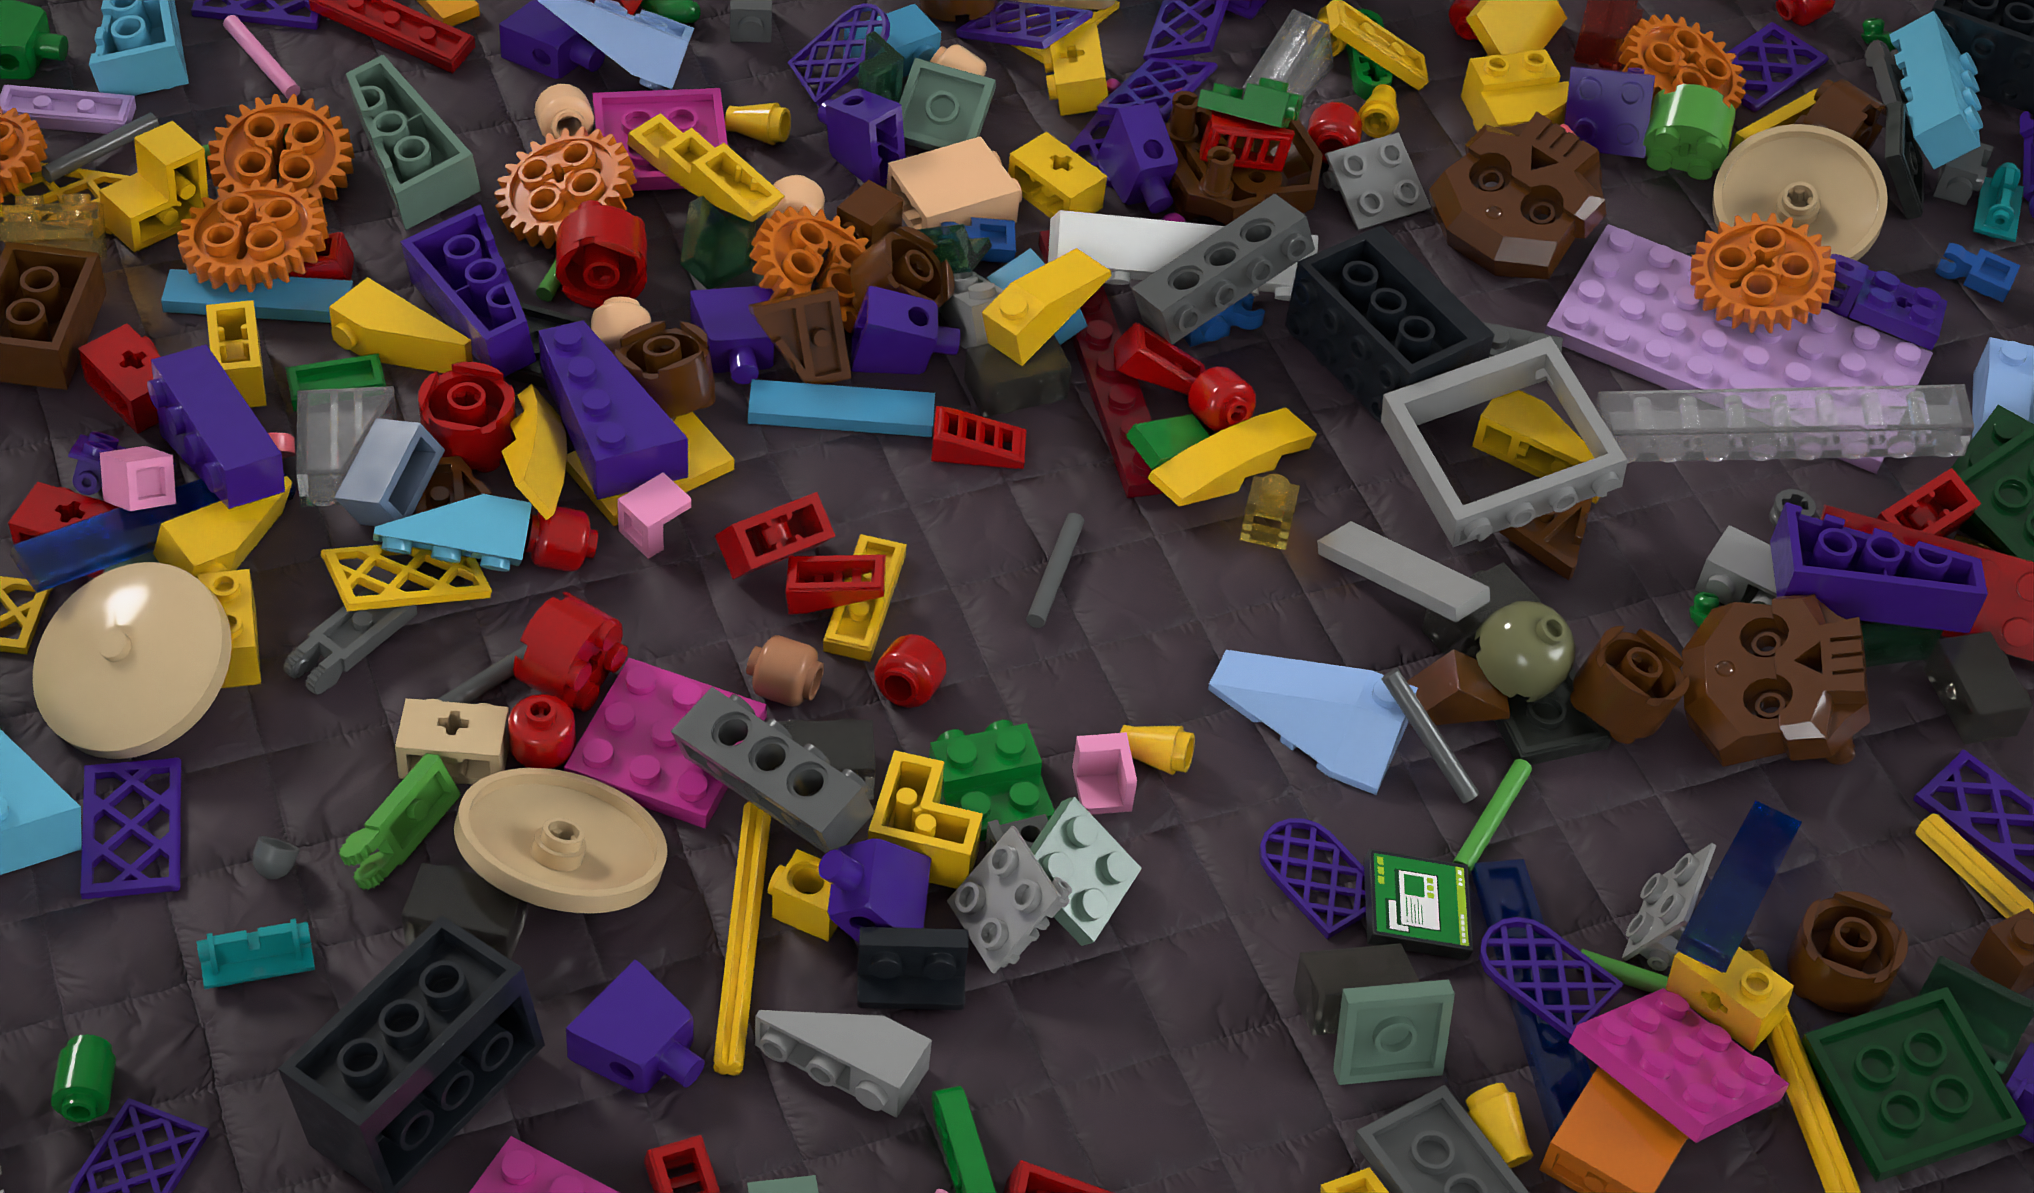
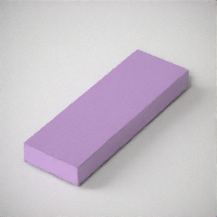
M4 85L0 94V106L4 113L12 108H16L19 115L28 113L31 121L36 120L41 129L108 134L132 122L136 110L135 96L16 85Z

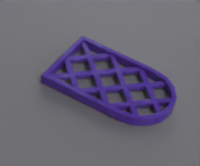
M863 3L855 5L842 13L788 61V64L800 80L801 85L805 87L819 107L869 64L885 47L890 36V22L887 14L874 4ZM872 11L870 21H859L862 12ZM878 13L882 20H876ZM853 17L852 22H847L849 19ZM882 26L880 37L872 39L874 27ZM868 27L865 39L854 40L857 28ZM851 28L848 40L837 41L840 29ZM832 35L831 41H825ZM853 46H863L860 58H850ZM829 47L826 59L816 60L818 48ZM835 47H846L843 59H833ZM808 55H810L809 60H804ZM854 64L852 67H850V68L847 70V66H848V65ZM831 65H841L838 77H828ZM814 66H824L821 78H811ZM798 67H807L805 76L802 75ZM819 84L817 94H815L810 85ZM826 84H831L827 89H825Z
M1288 818L1274 823L1264 833L1259 847L1262 867L1272 881L1327 940L1366 916V906L1360 909L1361 898H1365V890H1362V881L1364 880L1365 882L1364 866L1329 830L1321 824L1307 819ZM1291 828L1310 831L1309 840L1291 837ZM1285 830L1284 836L1276 834L1277 832ZM1316 834L1328 843L1316 841ZM1267 842L1283 843L1282 856L1266 853ZM1289 846L1308 847L1307 860L1288 857ZM1314 850L1332 851V864L1313 861ZM1339 855L1350 867L1339 865ZM1270 862L1281 864L1280 874ZM1287 865L1306 868L1305 880L1287 878ZM1312 869L1331 872L1330 885L1311 882ZM1338 873L1356 876L1355 889L1336 886ZM1291 886L1304 888L1303 899ZM1310 889L1329 892L1328 905L1309 902ZM1335 895L1353 896V909L1335 907ZM1314 911L1327 913L1326 924ZM1333 915L1347 917L1333 925Z
M1521 917L1502 919L1489 927L1481 941L1479 958L1484 972L1498 986L1569 1040L1576 1026L1597 1016L1622 990L1624 983L1549 927L1533 919ZM1514 927L1525 928L1527 938H1508L1507 929ZM1533 931L1547 939L1534 938ZM1500 932L1501 938H1491L1493 935ZM1502 946L1504 960H1489L1486 947ZM1509 946H1528L1530 960H1511ZM1535 947H1554L1556 960H1537ZM1562 950L1575 960H1563ZM1495 968H1505L1507 979L1500 975ZM1513 968H1531L1533 982H1514ZM1539 968H1557L1559 982H1541ZM1564 968H1583L1585 982H1566ZM1591 972L1605 983L1592 982ZM1521 990L1535 991L1536 1001ZM1542 991H1561L1563 1005H1544ZM1568 991H1587L1589 1005H1570ZM1594 991H1609L1596 1004ZM1552 1013H1564L1565 1023ZM1572 1013H1587L1573 1026Z
M128 1098L77 1173L68 1193H78L86 1178L91 1190L87 1193H115L121 1190L122 1193H130V1187L149 1181L154 1193H173L210 1135L209 1130ZM136 1112L156 1120L140 1124ZM130 1114L133 1127L118 1132ZM164 1126L168 1141L147 1147L143 1132ZM172 1126L190 1132V1134L175 1138ZM136 1135L140 1150L119 1156L115 1142ZM193 1142L182 1159L178 1146ZM109 1146L112 1159L96 1164ZM171 1149L175 1164L154 1170L150 1155ZM143 1158L148 1173L126 1180L122 1165ZM115 1167L119 1182L97 1189L93 1174ZM173 1174L161 1192L157 1179Z

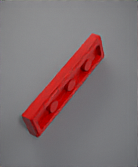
M309 0L311 11L451 73L456 71L476 47L475 36L393 0Z

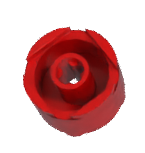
M589 200L582 202L576 211L562 221L556 236V277L562 285L564 294L575 303L590 308H598L603 305L605 300L612 297L635 299L639 296L647 282V236L644 221L623 209L602 205L598 201Z
M478 362L451 364L452 371L439 376L438 370L430 374L422 383L418 393L420 423L445 449L442 457L460 456L471 469H476L479 472L487 473L497 469L504 458L501 451L516 440L510 426V422L516 418L515 393L512 385H509L504 380V374L497 368Z
M562 592L564 599L559 600L554 596L551 597L537 610L528 623L520 639L521 642L528 646L523 659L515 656L513 671L516 679L540 693L556 696L565 701L571 709L577 708L587 712L597 701L600 686L605 681L609 672H617L624 664L628 655V647L621 643L623 628L618 619L568 592Z

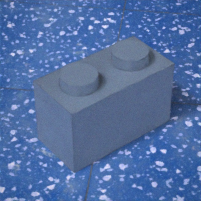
M376 418L334 498L360 525L378 526L411 516L445 449L421 423Z

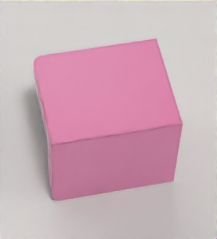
M148 446L100 453L102 491L105 502L128 511L176 504L173 455Z
M662 472L618 498V531L649 559L664 550L663 524L690 509L692 506L691 497Z
M1127 732L1077 736L1072 768L1079 802L1091 815L1131 812L1137 786V777Z

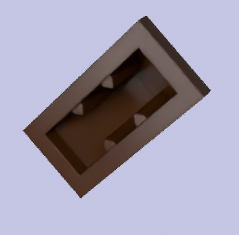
M1455 649L1407 681L1409 685L1418 688L1416 696L1435 725L1510 718L1507 695L1502 694L1488 681L1476 659Z

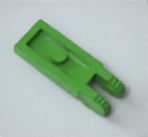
M426 753L364 824L365 828L352 833L346 839V843L342 844L338 854L344 864L348 866L360 864V867L356 868L357 870L353 876L359 888L369 890L380 885L397 865H402L461 796L459 789L439 755ZM378 848L379 852L370 855L371 853H374V851Z

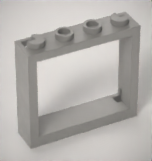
M1551 336L1383 394L1381 423L1452 547L1478 539L1480 542L1490 534L1509 527H1522L1539 516L1553 511H1566L1576 503L1595 496H1607V492L1620 488L1623 485L1628 459ZM1547 380L1595 459L1462 505L1417 425Z

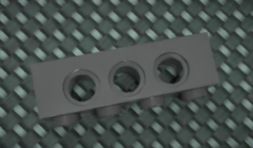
M1273 194L1133 286L1132 291L1142 321L1173 345L1313 252L1315 247L1307 217L1278 195Z
M711 687L671 730L686 759L824 853L834 849L838 850L839 847L845 846L875 813L866 794L868 786L861 777L850 769L845 768L840 772L831 766L828 758L810 743H807L804 747L792 740L791 734L784 726L771 718L767 722L763 721L755 715L753 708L736 694H732L728 698ZM781 765L779 768L770 771L775 766ZM820 790L812 796H807L813 791Z

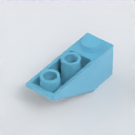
M481 494L375 526L373 540L382 542L381 549L389 552L411 554L412 547L431 550V558L436 560L460 563L461 556L481 559L480 567L507 572L510 569V565L519 566L522 562L532 504L526 501Z

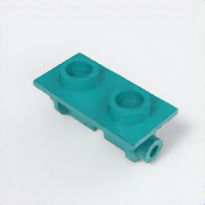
M2006 162L1996 169L1993 178L1985 177L1979 192L1973 232L1984 234L1991 238L2015 242L2024 186L2018 185L2021 172L2015 164Z
M296 918L290 919V923L257 928V932L247 933L244 930L213 936V933H207V939L196 941L204 989L315 970L308 922L297 923Z

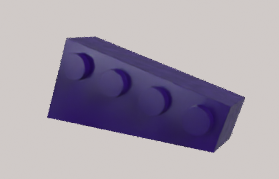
M481 204L400 241L412 284L449 327L471 339L472 354L480 363L497 368L505 377L536 362L526 317L514 287L509 280L503 259L497 250Z
M584 320L538 331L541 372L597 500L630 492L662 472L672 481L688 478V438Z
M207 344L151 359L153 380L147 382L151 401L157 409L160 435L204 481L211 493H215L228 509L285 492L282 453Z
M1785 502L1770 540L1777 597L1815 594L1819 601L1836 615L1845 619L1859 617L1862 621L1970 633L1988 595L1981 559L1918 541L1915 547L1909 546L1893 537L1891 532L1874 528L1872 534L1844 527L1845 519L1825 514L1824 519L1820 520L1801 514V506Z

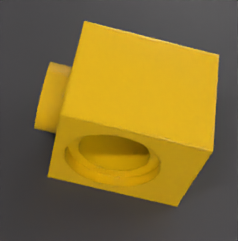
M797 849L786 866L779 865L776 868L769 882L768 894L772 895V918L829 942L838 927L828 914L831 883L819 875L818 869L821 859ZM804 892H810V893H814V894H803V893H804Z

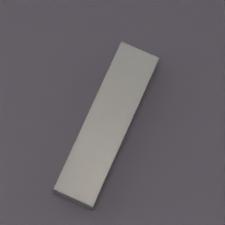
M1352 521L1317 540L1319 555L1454 622H1458L1490 602V589L1488 586Z

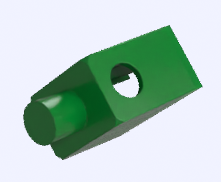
M0 0V79L28 80L34 77L43 58L58 61L65 60L68 53V38L65 35L50 33L47 13L44 9L16 0Z

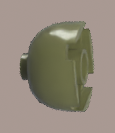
M1516 601L1488 616L1476 631L1475 640L1480 637L1479 643L1481 651L1476 654L1478 665L1488 681L1502 694L1511 698L1519 694L1523 697H1530L1526 701L1535 702L1557 689L1573 668L1576 652L1573 633L1563 617L1553 608L1540 602Z

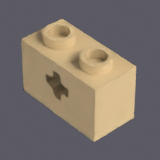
M406 698L395 744L399 778L404 779L426 753L440 756L454 783L474 784L488 775L505 771L510 746L508 730L509 707L494 706L488 703L467 704L443 702L438 699L419 700Z

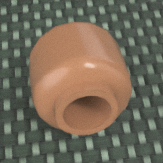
M780 635L772 636L763 647L755 646L749 656L746 667V674L753 676L752 684L755 694L790 707L799 706L805 699L812 700L817 694L824 673V663L818 661V653L815 648Z

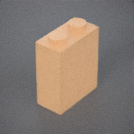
M981 136L888 163L887 190L904 198L903 220L908 227L917 229L927 235L937 246L939 240H945L941 239V223L955 222L960 225L970 226L971 217L1017 222L1018 207L1022 201L1020 184L1015 178L1010 177L1002 166L999 155L995 151H991Z

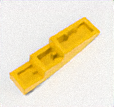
M661 113L628 133L627 145L663 174L689 192L745 220L755 221L775 208L785 197L724 142L717 147H713L693 128L683 133Z
M531 384L517 395L524 412L510 422L516 440L501 452L515 486L547 520L555 513L564 483L567 463V438L561 416Z
M1285 407L1252 417L1198 442L1152 470L1148 479L1179 507L1236 493L1239 491L1245 477L1273 471L1282 455L1310 449L1317 433Z

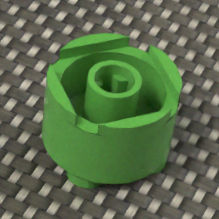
M1677 85L1675 92L1664 94L1665 89L1659 91L1652 101L1650 121L1643 141V146H1646L1647 165L1657 171H1665L1670 168L1686 171L1690 177L1697 180L1711 178L1713 171L1721 167L1728 154L1736 116L1734 106L1731 103L1729 108L1723 103L1724 95L1714 89L1701 85Z

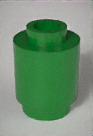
M78 1035L71 1038L67 1042L66 1047L59 1053L51 1105L56 1112L69 1121L77 1123L88 1122L104 1115L109 1109L116 1057L112 1052V1045L106 1039L96 1035Z

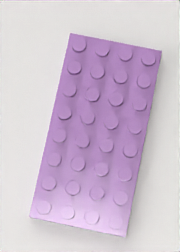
M1607 224L1548 322L1544 334L1563 337L1562 346L1877 474L1933 352L1822 308L1819 315L1809 312L1806 324L1792 319L1791 330L1789 331L1783 328L1780 323L1774 324L1773 333L1770 334L1767 332L1764 324H1758L1754 333L1749 332L1748 323L1742 322L1737 328L1733 329L1731 328V317L1728 316L1721 321L1715 320L1717 308L1704 311V299H1695V286L1690 285L1691 256L1632 234L1627 230Z

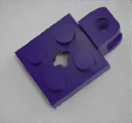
M1831 254L1830 258L1836 260L1835 280L1846 284L1847 288L1844 291L1834 287V290H1831L1829 303H1822V309L1829 310L1845 318L1849 315V318L1928 350H1933L1940 335L1948 301L1941 299L1940 295L1925 287H1918L1916 289L1901 283L1895 275L1889 272H1874L1869 270V266L1842 255Z

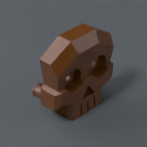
M1180 91L1173 95L1172 112L1165 126L1178 158V167L1167 188L1173 198L1171 206L1172 208L1175 207L1174 211L1177 214L1183 216L1186 221L1207 216L1222 222L1226 226L1273 194L1278 195L1301 213L1314 208L1323 154L1299 118L1297 121H1290L1289 127H1283L1294 130L1295 135L1282 172L1233 166L1236 155L1233 154L1232 149L1225 146L1212 147L1208 151V162L1200 160V144L1211 110L1198 107L1199 99H1197L1198 96L1193 92ZM1221 134L1219 143L1226 145L1229 135ZM1238 136L1235 144L1236 148L1242 149L1245 137ZM1254 139L1251 148L1252 152L1258 153L1262 139ZM1271 140L1266 155L1274 157L1279 141Z
M1537 111L1529 122L1518 125L1493 127L1485 124L1465 144L1466 155L1448 167L1429 189L1430 203L1447 244L1495 276L1549 279L1575 238L1585 239L1607 215L1606 203L1602 192L1599 150L1584 140L1580 141L1579 137L1573 133H1567L1566 129L1556 123L1553 124L1552 120ZM1488 182L1497 183V185L1494 187L1485 186V184ZM1540 214H1546L1549 216L1547 219L1539 220L1536 218V216Z
M1815 594L1779 596L1772 599V605L1733 602L1712 609L1682 650V659L1684 661L1682 665L1683 676L1685 679L1689 675L1690 681L1689 687L1683 696L1684 710L1689 727L1719 763L1725 767L1786 753L1791 761L1826 758L1828 762L1834 765H1843L1852 761L1856 755V750H1854L1856 747L1852 736L1870 723L1865 648L1860 618L1844 619L1836 615L1819 601ZM1767 646L1774 647L1771 651H1761V649ZM1770 707L1778 708V710L1773 713L1764 712L1767 708Z

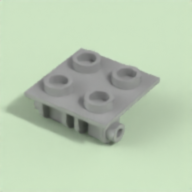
M1399 132L1325 154L1330 167L1322 175L1323 183L1327 189L1340 190L1357 231L1431 209Z
M1011 826L950 896L947 902L963 928L968 929V936L992 973H996L1000 967L1005 968L1009 963H1017L1020 959L1019 955L1032 941H1036L1039 938L1040 934L1037 928L1046 930L1050 925L1046 916L1053 918L1062 907H1066L1069 904L1068 895L1072 892V888L1059 877H1056L1051 882L1017 828Z
M1711 843L1694 855L1687 853L1677 862L1674 868L1663 875L1656 873L1646 882L1640 894L1644 901L1639 914L1634 917L1626 931V936L1629 940L1622 956L1624 961L1640 953L1648 959V965L1654 970L1664 971L1668 966L1672 965L1674 956L1680 949L1681 941L1685 936V930L1688 928L1693 910L1698 901L1700 889L1716 848L1715 844Z

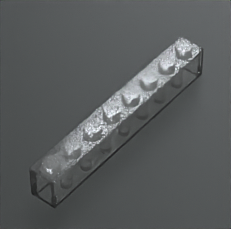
M1965 384L1598 392L1595 407L1628 459L1627 463L1963 456L1966 453L1974 430V422Z

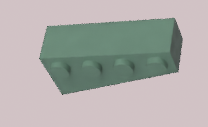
M384 55L346 73L356 112L405 231L481 191L473 154Z

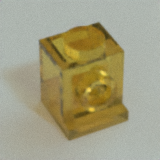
M1269 474L1264 478L1254 476L1246 505L1240 540L1286 550L1300 486L1290 484L1288 479L1280 474ZM1255 516L1281 521V529L1254 523Z

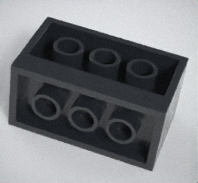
M1936 0L1931 12L1935 11L1961 55L1967 52L1976 65L1978 74L1974 75L1980 91L1975 94L2022 111H2028L2034 115V0Z
M1382 225L1300 260L1297 263L1285 326L1290 334L1298 339L1316 357L1317 361L1343 384L1346 391L1354 395L1370 411L1372 417L1379 423H1381L1383 394L1489 358L1495 334Z
M441 915L284 1062L278 1070L309 1145L374 1192L397 1193L545 1046L523 968Z

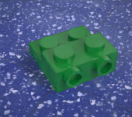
M1260 77L1258 84L1247 83L1244 98H1242L1243 89L1214 83L1213 90L1201 89L1197 106L1283 128L1289 127L1290 121L1298 120L1304 96L1287 92L1289 83Z
M999 720L990 724L985 729V732L965 735L962 730L953 729L942 733L937 738V741L930 742L929 758L944 761L940 802L944 805L983 813L980 842L986 841L987 825L990 821L998 820L999 824L1002 825L1046 814L1049 820L1055 812L1041 777L1042 760L1027 723L1014 726L1009 720Z

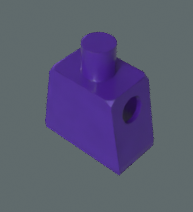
M537 0L530 1L499 24L501 57L554 79L563 78L579 65L591 72H595L604 62V52Z
M859 88L834 100H826L819 107L818 120L827 126L829 151L832 157L863 183L869 179L882 187L887 185L888 163L906 158L902 105Z
M1156 102L1118 108L1096 159L1111 180V184L1122 203L1131 205L1146 202L1150 212H1162L1173 204V198L1167 187L1178 167V158Z
M749 286L690 291V323L700 327L707 335L713 373L731 372L734 382L749 384L752 382V379L756 380L758 378V370L769 369L774 365L775 346L751 315L748 307L749 304L768 301L774 293L772 288Z
M869 286L851 332L850 371L892 374L924 373L932 353L957 355L960 345V329L938 326V305L932 300Z
M873 838L827 852L820 861L818 871L821 878L831 883L828 904L830 919L858 943L860 927L924 928L931 858L891 842Z
M634 960L566 1027L567 1057L571 1061L638 1094L648 1092L664 1074L683 1087H689L696 1081L704 1068V1059L689 1050L694 1042L692 1014L637 960Z

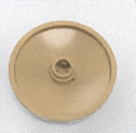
M1790 124L1758 132L1745 139L1730 152L1716 176L1712 208L1717 229L1721 221L1733 227L1735 216L1737 215L1746 223L1751 222L1752 214L1755 212L1759 215L1761 221H1767L1770 214L1775 213L1777 223L1781 224L1787 218L1793 217V228L1797 229L1802 225L1808 224V237L1821 234V246H1830L1831 254L1842 255L1857 261L1869 251L1880 234L1886 215L1888 196L1885 180L1877 163L1854 140L1828 128L1805 124Z
M156 562L134 563L112 569L95 577L74 592L63 603L49 622L38 645L33 666V690L37 707L43 719L58 736L74 748L95 757L107 759L132 758L148 754L170 744L191 729L210 708L223 685L230 663L232 648L231 630L226 612L217 597L200 580L189 572L169 564Z
M518 768L488 775L478 780L465 792L461 799L454 824L455 841L460 853L482 878L498 889L520 900L564 912L605 913L624 909L639 903L657 887L667 858L665 836L655 819L640 804L605 783L562 770Z

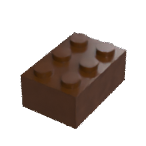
M14 242L6 243L0 256V382L68 390L80 360L78 348L87 343L107 294L98 252Z

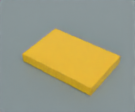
M1480 0L1466 17V20L1488 56L1543 50L1567 20V16L1557 0Z
M693 412L676 417L674 423L688 438V478L673 481L686 493L734 470V458ZM576 450L567 454L566 471L613 526L618 525V498L627 493L597 500Z

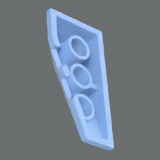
M537 0L630 74L639 77L641 85L653 90H663L664 87L673 89L694 31L693 27L645 10H641V13L635 14V16L627 14L628 10L620 6L619 2L613 0H595L594 3L586 0Z
M1989 338L1973 374L1972 439L1997 405L2034 424V346L2015 341Z
M1226 650L1208 686L1210 692L1252 722H1263L1280 734V742L1293 751L1298 747L1316 760V768L1328 777L1377 795L1409 722L1381 680L1384 675L1372 670ZM1409 685L1416 695L1418 688Z

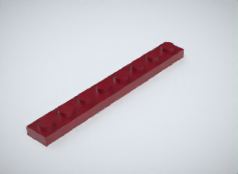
M1050 230L1039 232L1038 245L1045 264L1048 263ZM1102 285L1080 307L1088 326L1071 337L1126 497L1134 498L1164 494L1148 479L1152 469H1150L1126 436L1134 424L1150 422L1152 419L1137 378L1128 376L1115 369L1114 344L1121 337Z

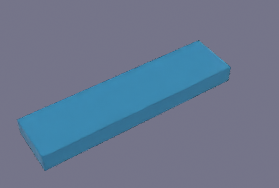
M170 269L161 303L163 312L207 315L206 305L254 300L256 318L331 323L329 306L353 289L354 286L353 281L289 277L290 282L288 283L283 282L279 278L274 279L272 289H267L263 283H257L254 291L249 293L246 284H240L237 290L232 293L229 292L227 283H224L215 290L212 289L210 279L199 283L196 273L189 274L188 270Z
M752 379L748 407V424L932 437L935 393Z

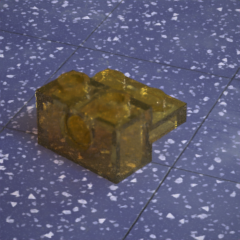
M91 194L62 195L63 203L44 204V196H15L16 205H3L4 222H0V242H5V245L7 242L98 252L100 258H107L104 204L91 202ZM52 215H57V220L47 219Z

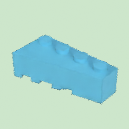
M103 0L101 7L103 20L101 27H97L95 34L96 52L91 53L89 61L90 69L100 93L136 96L189 84L175 0Z
M1935 11L1889 34L1891 43L1899 52L1894 56L1898 68L1902 69L1904 79L1900 81L1902 90L1908 100L1906 107L1913 137L1933 169L1980 147L1979 129L1983 128V123L1977 111L1982 108L1975 94L1980 89L1974 75L1978 74L1974 61L1967 52L1961 55Z
M0 729V875L82 850L81 806Z

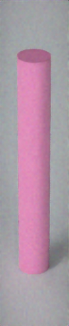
M230 15L226 17L223 22L224 28L287 99L292 94H296L297 97L300 94V87L237 16Z

